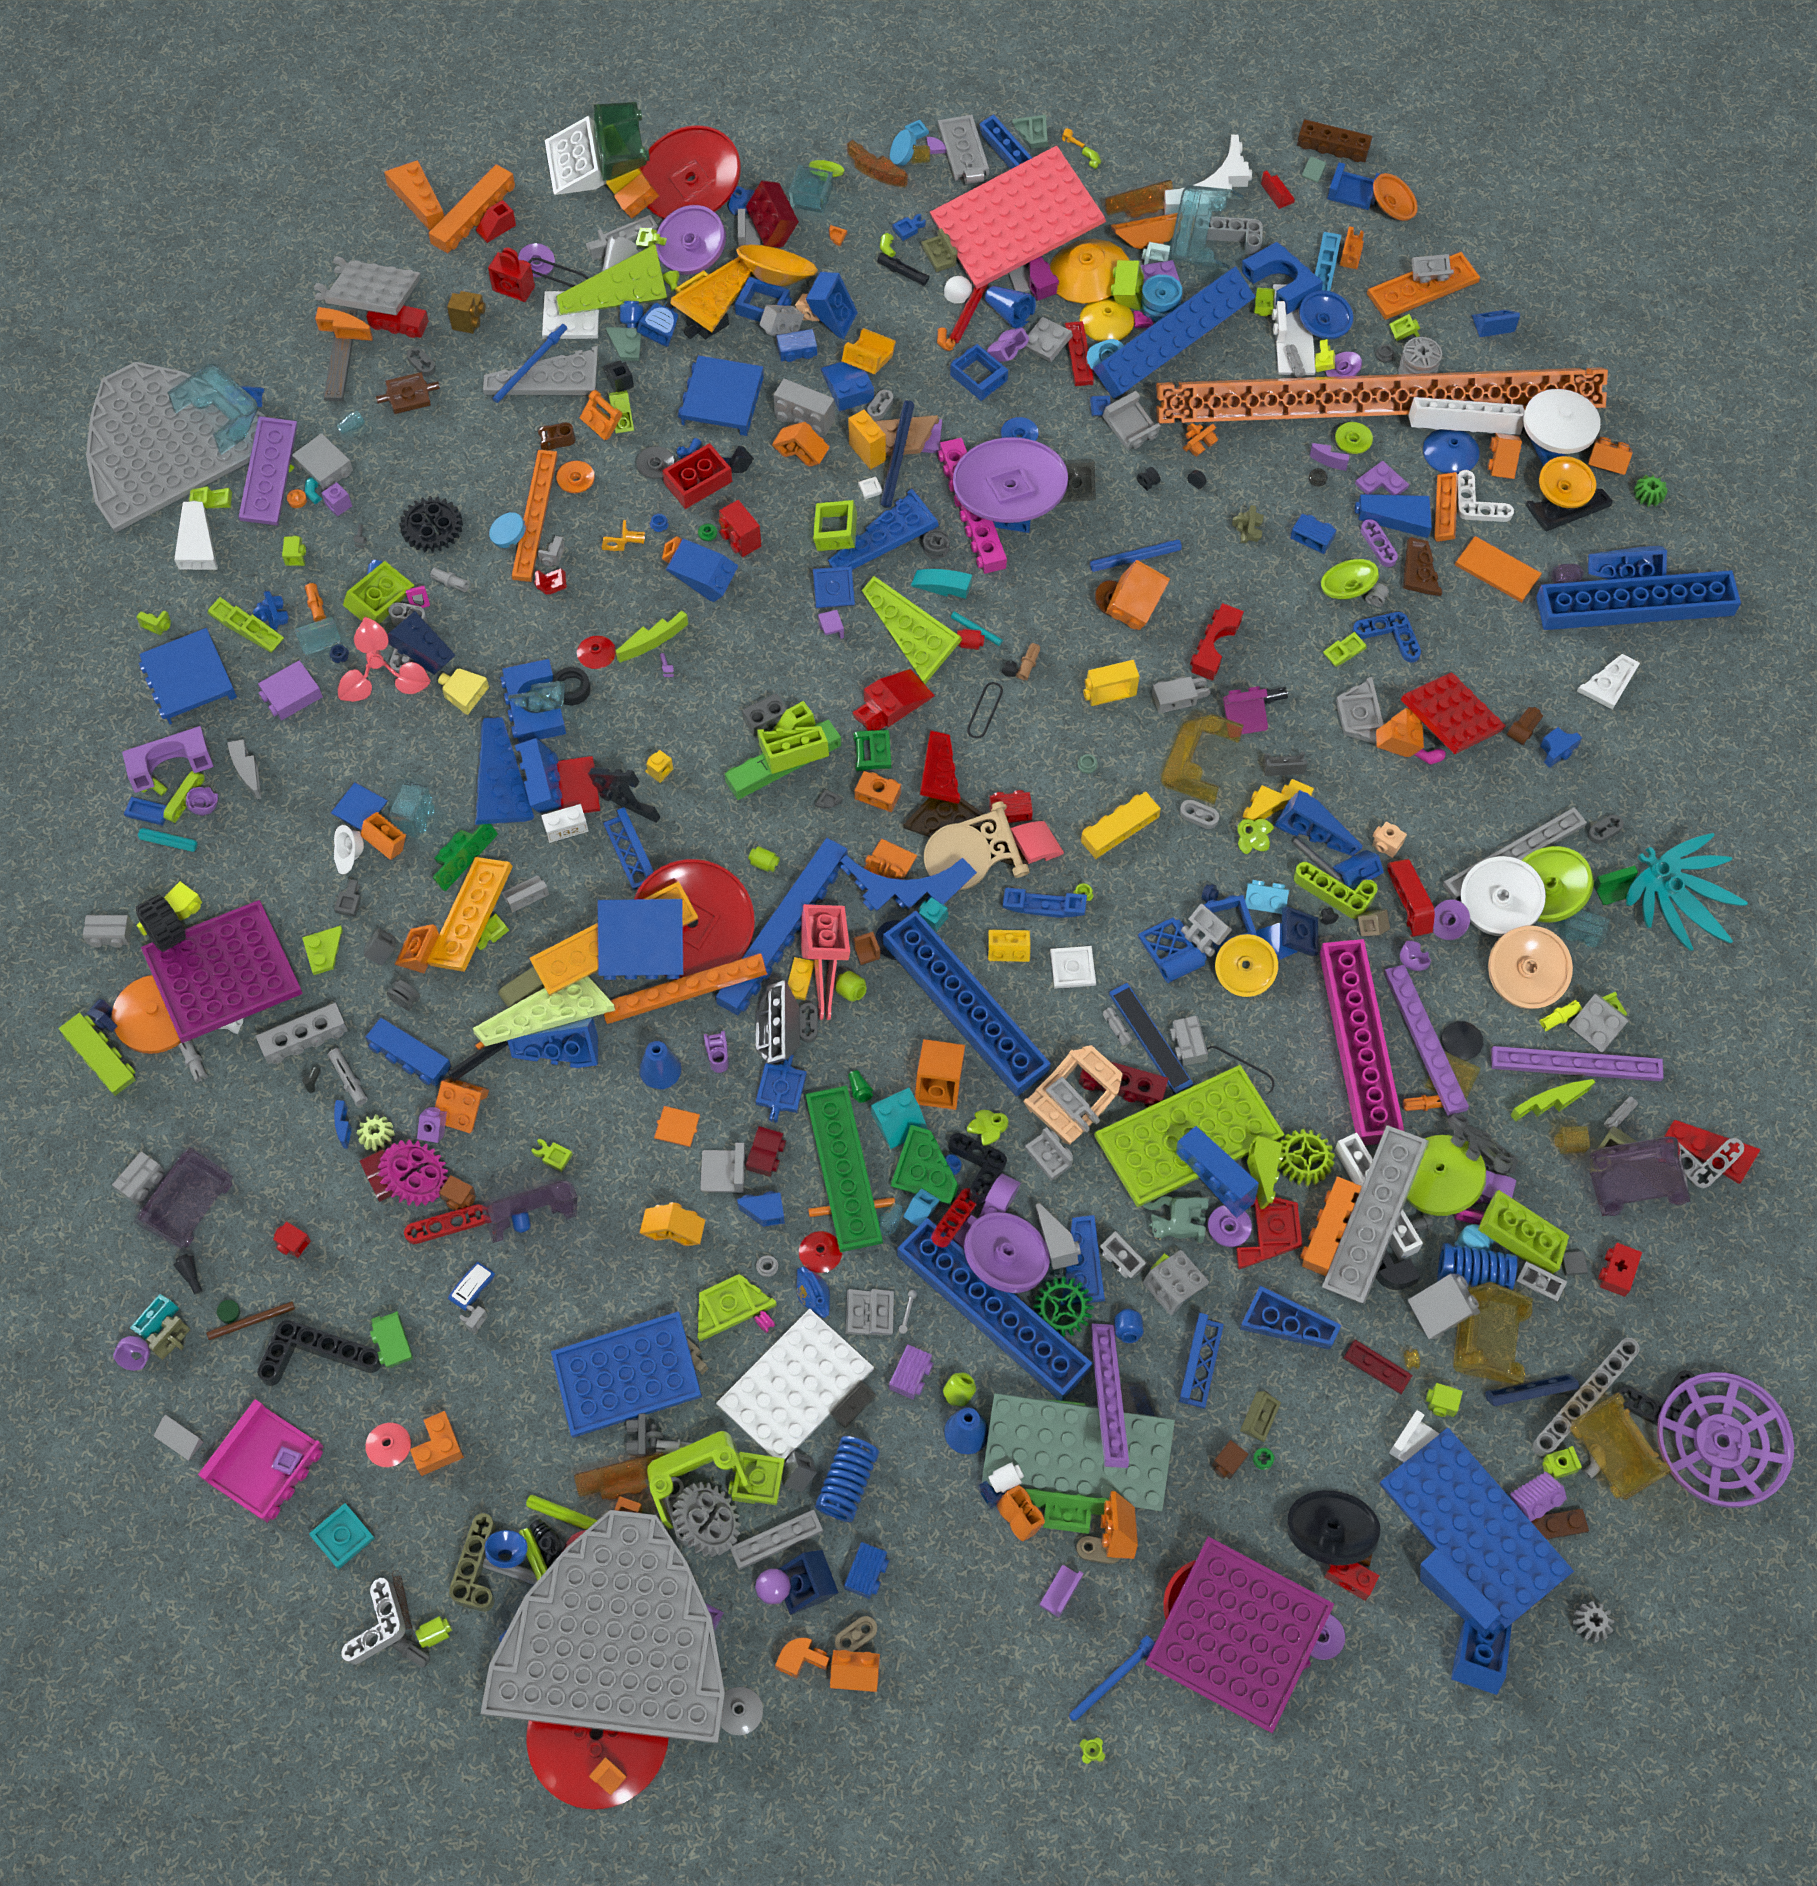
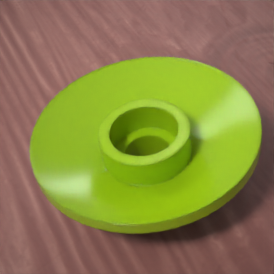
M815 160L809 163L810 170L825 180L844 174V168L831 161Z
M1348 422L1337 429L1335 441L1343 451L1351 454H1360L1371 447L1373 435L1365 425L1358 422Z

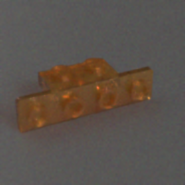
M1166 180L1106 197L1107 215L1125 211L1130 217L1137 218L1142 214L1155 213L1159 209H1163L1165 190H1173L1172 181Z
M663 1452L575 1474L574 1479L578 1495L582 1497L600 1492L602 1499L613 1500L620 1497L621 1494L641 1492L644 1488H647L646 1480L648 1479L647 1468L649 1464L663 1457Z

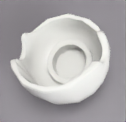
M963 276L950 278L944 288L945 298L952 303H963L972 293V284Z

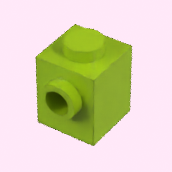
M1436 1383L1433 1389L1429 1388L1425 1401L1429 1402L1428 1409L1432 1410V1413L1439 1417H1446V1415L1454 1417L1458 1412L1463 1391Z

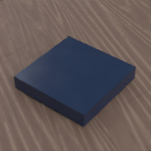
M1288 906L1283 907L1282 946L1310 956L1319 955L1318 917Z

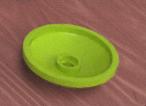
M1353 559L1335 565L1324 574L1321 580V587L1323 592L1331 598L1339 600L1353 599L1365 594L1376 584L1379 578V571L1377 566L1369 560Z

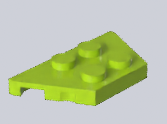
M740 1274L699 1292L698 1340L701 1342L760 1314L761 1311L765 1312L777 1306V1303L773 1298H769L761 1292V1289L750 1284Z

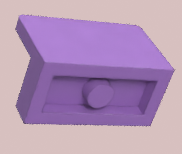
M1062 1565L1039 1606L1059 1618L1084 1573L1079 1571L1077 1574Z

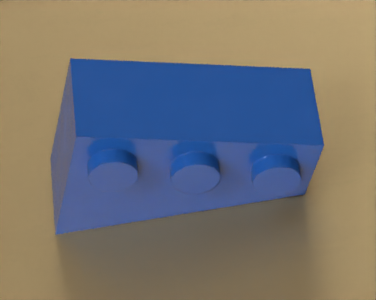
M537 738L515 745L516 751L521 752L523 760L522 763H519L521 770L525 769L528 780L524 784L530 806L538 813L548 812L561 807L562 793L559 789L560 775L557 769L558 757L556 753L552 752Z

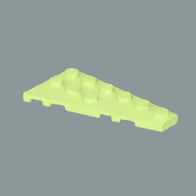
M587 976L550 996L546 989L543 988L474 1027L473 1030L484 1046L611 1012L615 1010V1007Z

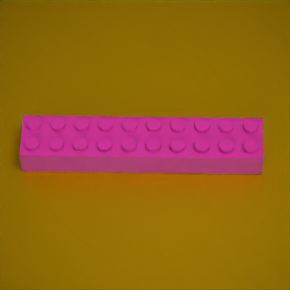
M1364 939L1323 943L1319 956L1355 1133L1359 1135L1364 1145L1379 1144L1387 1125L1404 1131L1365 942Z

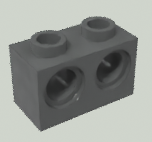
M776 693L742 710L743 720L754 737L758 736L757 730L764 729V732H769L770 729L774 728L787 708Z

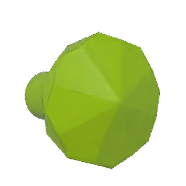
M669 271L663 274V279L670 285L671 291H675V288L678 287L679 271Z

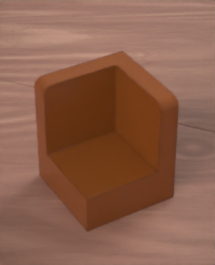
M873 932L853 939L854 950L860 965L880 959V948Z

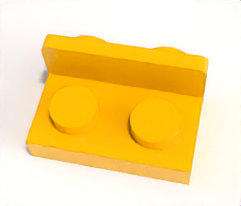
M989 930V961H1030V931Z

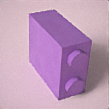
M300 660L258 683L261 690L258 692L264 703L268 701L270 712L274 717L278 715L281 721L323 697L320 688Z

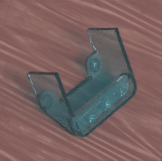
M1193 185L1185 187L1182 191L1170 248L1171 256L1177 260L1201 266L1229 269L1230 265L1215 259V252L1205 247L1212 211L1220 212L1226 207L1228 198L1244 199V195L1232 189Z
M214 364L204 366L167 392L175 413H178L189 404L198 409H204L213 404L231 420L213 433L221 455L246 438L258 411L256 400L221 368Z

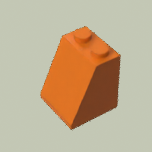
M1136 560L1121 575L1106 613L1111 615L1112 618L1127 624L1130 628L1140 630L1148 622L1170 578Z
M923 1039L915 1090V1099L919 1105L956 1110L965 1045Z

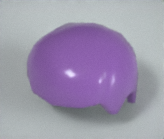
M210 787L192 788L187 793L186 806L192 813L204 816L211 814L216 809L218 794H215Z
M1414 941L1405 942L1400 952V960L1410 970H1426L1431 963L1429 952L1422 953L1420 943Z
M128 1336L119 1341L113 1357L117 1364L124 1369L132 1371L141 1370L149 1359L150 1348L148 1343L140 1337ZM133 1352H138L142 1357L135 1360L131 1355Z
M768 1569L758 1576L755 1589L757 1596L764 1603L773 1605L780 1604L789 1595L791 1584L789 1577L782 1570Z

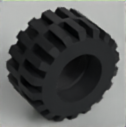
M160 894L136 906V914L154 945L162 952L186 939V933L179 918L168 901Z

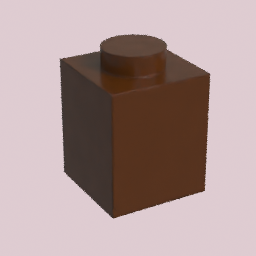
M1230 1440L1212 1464L1215 1467V1473L1222 1478L1227 1477L1231 1479L1249 1454Z

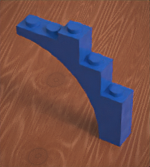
M847 855L840 860L842 864L840 868L848 876L852 874L857 879L855 884L862 891L864 889L867 890L863 895V904L870 911L874 909L876 912L894 895L897 897L895 902L902 909L906 907L909 910L926 893L929 895L927 900L932 897L944 905L977 873L964 858H961L950 868L936 875L922 879L899 880L874 874L859 866Z

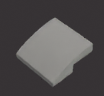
M849 1289L846 1299L845 1334L892 1335L894 1291Z

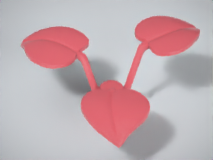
M364 617L354 635V643L359 651L366 653V660L368 662L364 675L356 669L344 674L338 686L339 699L354 702L367 698L372 691L371 682L366 679L370 668L378 669L382 665L398 677L395 681V686L402 693L415 694L426 688L431 680L425 669L418 663H405L400 667L399 673H397L383 660L379 650H384L387 647L388 635L380 624L368 617Z

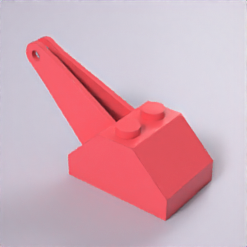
M804 904L801 924L802 958L814 959L819 1020H823L822 959L829 960L825 1006L826 1020H830L837 960H849L850 956L845 906Z

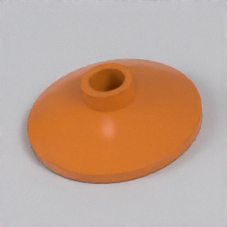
M571 461L560 467L556 478L558 485L564 491L581 493L592 486L595 475L589 464L582 461Z

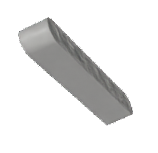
M1632 1338L1623 1339L1540 1433L1532 1446L1536 1455L1545 1457L1551 1454L1637 1356L1640 1347L1636 1340ZM1622 1347H1627L1631 1354H1626ZM1609 1362L1614 1363L1618 1370H1613L1609 1366ZM1595 1378H1600L1604 1382V1386L1597 1384ZM1581 1394H1587L1590 1397V1401H1585ZM1568 1409L1574 1410L1577 1417L1570 1416ZM1554 1425H1559L1563 1433L1556 1432ZM1540 1441L1547 1442L1549 1449L1542 1448Z

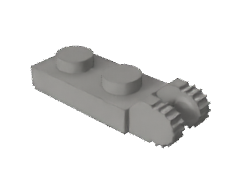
M1063 1077L1046 1089V1093L1084 1132L1090 1130L1088 1124L1081 1118L1084 1113L1093 1123L1098 1124L1100 1122L1098 1116L1090 1109V1105Z

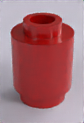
M963 629L957 631V635L962 639L957 646L973 650H979L980 646H984L985 635H981L980 630Z

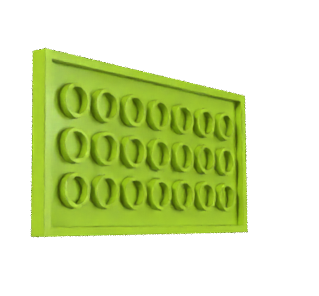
M1238 1065L1095 1132L1094 1136L1138 1208L1199 1178L1190 1166L1179 1158L1176 1152L1177 1142L1195 1126L1234 1161L1249 1155L1251 1142L1257 1136L1278 1141L1285 1134L1242 1066Z

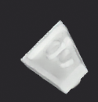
M1621 654L1608 664L1604 670L1595 674L1587 683L1582 684L1577 692L1613 710L1640 663Z

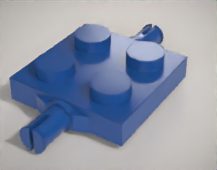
M791 1055L789 1060H784L783 1065L765 1063L756 1105L770 1108L769 1121L773 1122L774 1118V1123L778 1122L780 1111L798 1113L807 1071L797 1070L791 1066L794 1055Z

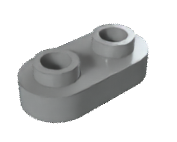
M1186 800L1181 804L1180 816L1184 820L1205 829H1212L1217 826L1219 813L1215 809L1194 800ZM1192 810L1193 814H1188L1186 811ZM1205 818H1211L1212 821L1208 822Z

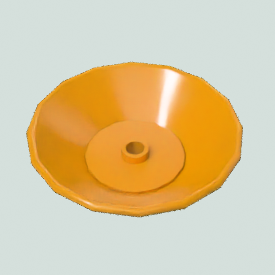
M1081 240L1064 247L1053 257L1050 264L1051 272L1057 276L1059 281L1057 295L1067 301L1082 304L1100 302L1112 296L1111 286L1115 284L1113 269L1117 267V260L1129 261V258L1122 248L1105 240Z
M750 244L741 245L736 249L739 257L754 276L768 284L790 286L814 276L818 272L815 264L809 260L778 248Z

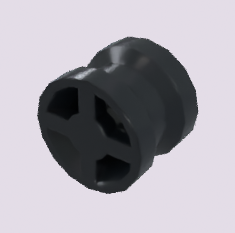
M1149 467L1144 473L1141 472L1137 475L1138 483L1146 491L1150 490L1152 485H1157L1161 481L1158 472L1153 467Z

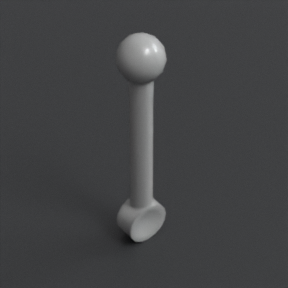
M910 1290L908 1293L909 1301L903 1323L899 1327L901 1334L907 1332L906 1325L913 1299L917 1296L915 1290Z

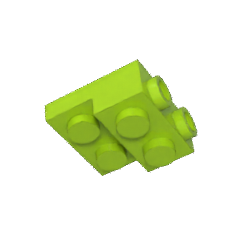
M740 1452V1458L754 1492L750 1494L746 1490L737 1468L733 1467V1472H736L735 1480L730 1481L728 1494L732 1495V1501L777 1505L785 1459Z

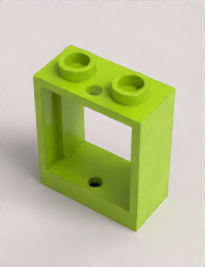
M854 500L816 504L813 540L817 551L855 548L857 510ZM848 516L847 530L822 532L823 517Z

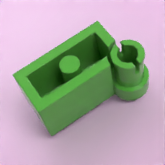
M398 1311L384 1317L377 1316L371 1319L373 1330L370 1331L373 1343H378L380 1351L377 1353L381 1365L385 1364L387 1368H391L414 1359Z

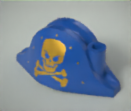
M804 1266L797 1269L796 1292L800 1303L822 1318L829 1316L830 1290L826 1281Z

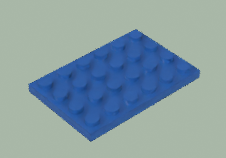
M679 1311L551 1351L570 1433L573 1438L625 1422L629 1419L638 1418L639 1414L647 1415L702 1397Z

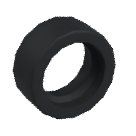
M577 667L563 668L553 677L552 687L555 698L564 705H578L584 702L590 695L591 687L588 675ZM577 678L583 683V688L575 694H565L560 691V684L566 679Z

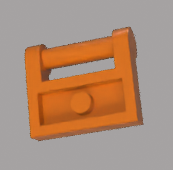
M593 390L579 418L601 438L608 440L622 417V412L603 399L601 393ZM597 403L610 414L611 418L596 406Z

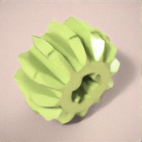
M375 1114L372 1120L366 1117L367 1123L360 1122L361 1129L357 1130V1134L360 1137L358 1140L360 1144H364L365 1149L369 1150L372 1148L373 1151L377 1152L378 1146L385 1150V1142L392 1144L390 1137H393L395 1133L392 1130V1123L387 1122L386 1117L383 1116L379 1119V1116Z

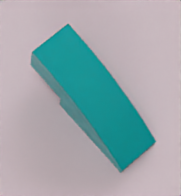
M921 569L916 571L911 586L946 597L950 594L966 599L972 585V575L944 569Z

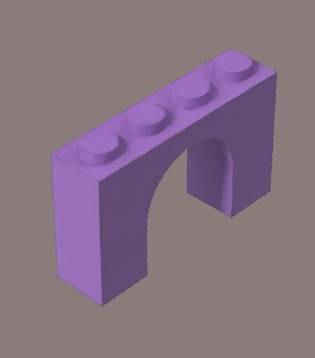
M201 726L122 752L127 775L135 793L155 787L152 777L154 768L161 762L171 758H187L194 773L214 767Z

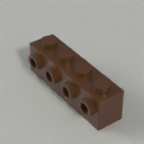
M1304 119L1297 146L1303 149L1316 150L1322 154H1332L1338 158H1349L1355 162H1366L1373 136Z

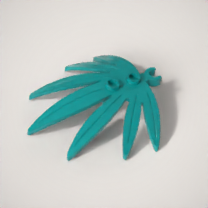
M1714 833L1687 840L1668 850L1659 859L1655 857V851L1652 847L1646 848L1645 850L1648 852L1649 857L1647 858L1641 853L1638 855V859L1649 867L1635 878L1627 893L1626 905L1630 907L1640 898L1644 890L1642 912L1646 927L1649 929L1652 927L1656 892L1667 924L1678 940L1689 951H1693L1694 948L1669 897L1694 923L1710 935L1726 943H1732L1733 940L1713 915L1685 886L1697 894L1717 902L1736 906H1746L1748 904L1742 898L1711 882L1681 872V869H1707L1732 860V857L1716 855L1680 859L1705 845L1715 836Z

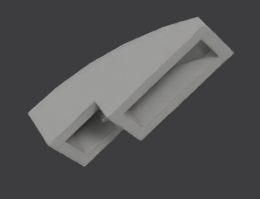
M244 740L228 742L231 759L243 784L257 799H261L258 764L254 755L248 756V748Z

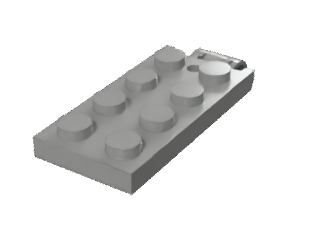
M966 115L938 120V128L946 148L954 180L957 181L959 177H964L966 185L984 182L983 173L989 175V167L973 116Z

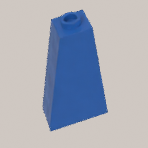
M1361 494L1359 502L1355 503V514L1359 515L1360 521L1372 519L1379 526L1421 537H1429L1432 528L1429 496Z
M1437 1548L1422 1562L1420 1581L1483 1637H1486L1489 1633L1494 1634L1501 1626L1499 1622L1501 1620V1612Z

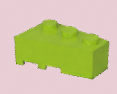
M821 726L797 727L795 730L783 731V728L770 732H764V729L757 730L759 745L772 774L829 756L828 741Z

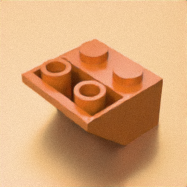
M1600 436L1593 443L1588 465L1625 475L1633 454L1632 448L1629 447V444L1618 442L1617 445L1611 443V439Z
M1111 1491L1109 1500H1105V1514L1101 1515V1528H1105V1533L1102 1536V1547L1106 1548L1107 1557L1134 1559L1138 1546L1135 1507L1116 1491Z

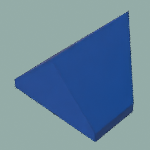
M1281 923L1256 931L1258 937L1263 938L1272 946L1278 960L1297 953L1296 950L1282 946Z

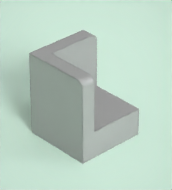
M601 229L598 230V240L586 243L592 260L605 257L607 241Z

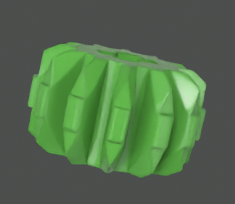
M1654 474L1651 477L1645 475L1636 483L1634 488L1635 499H1641L1640 505L1646 502L1647 507L1651 503L1656 507L1664 501L1668 489L1666 488V482H1661V477L1657 479L1654 477Z

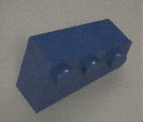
M416 611L387 634L388 644L397 649L398 653L407 655L413 659V662L418 663L434 675L456 656Z

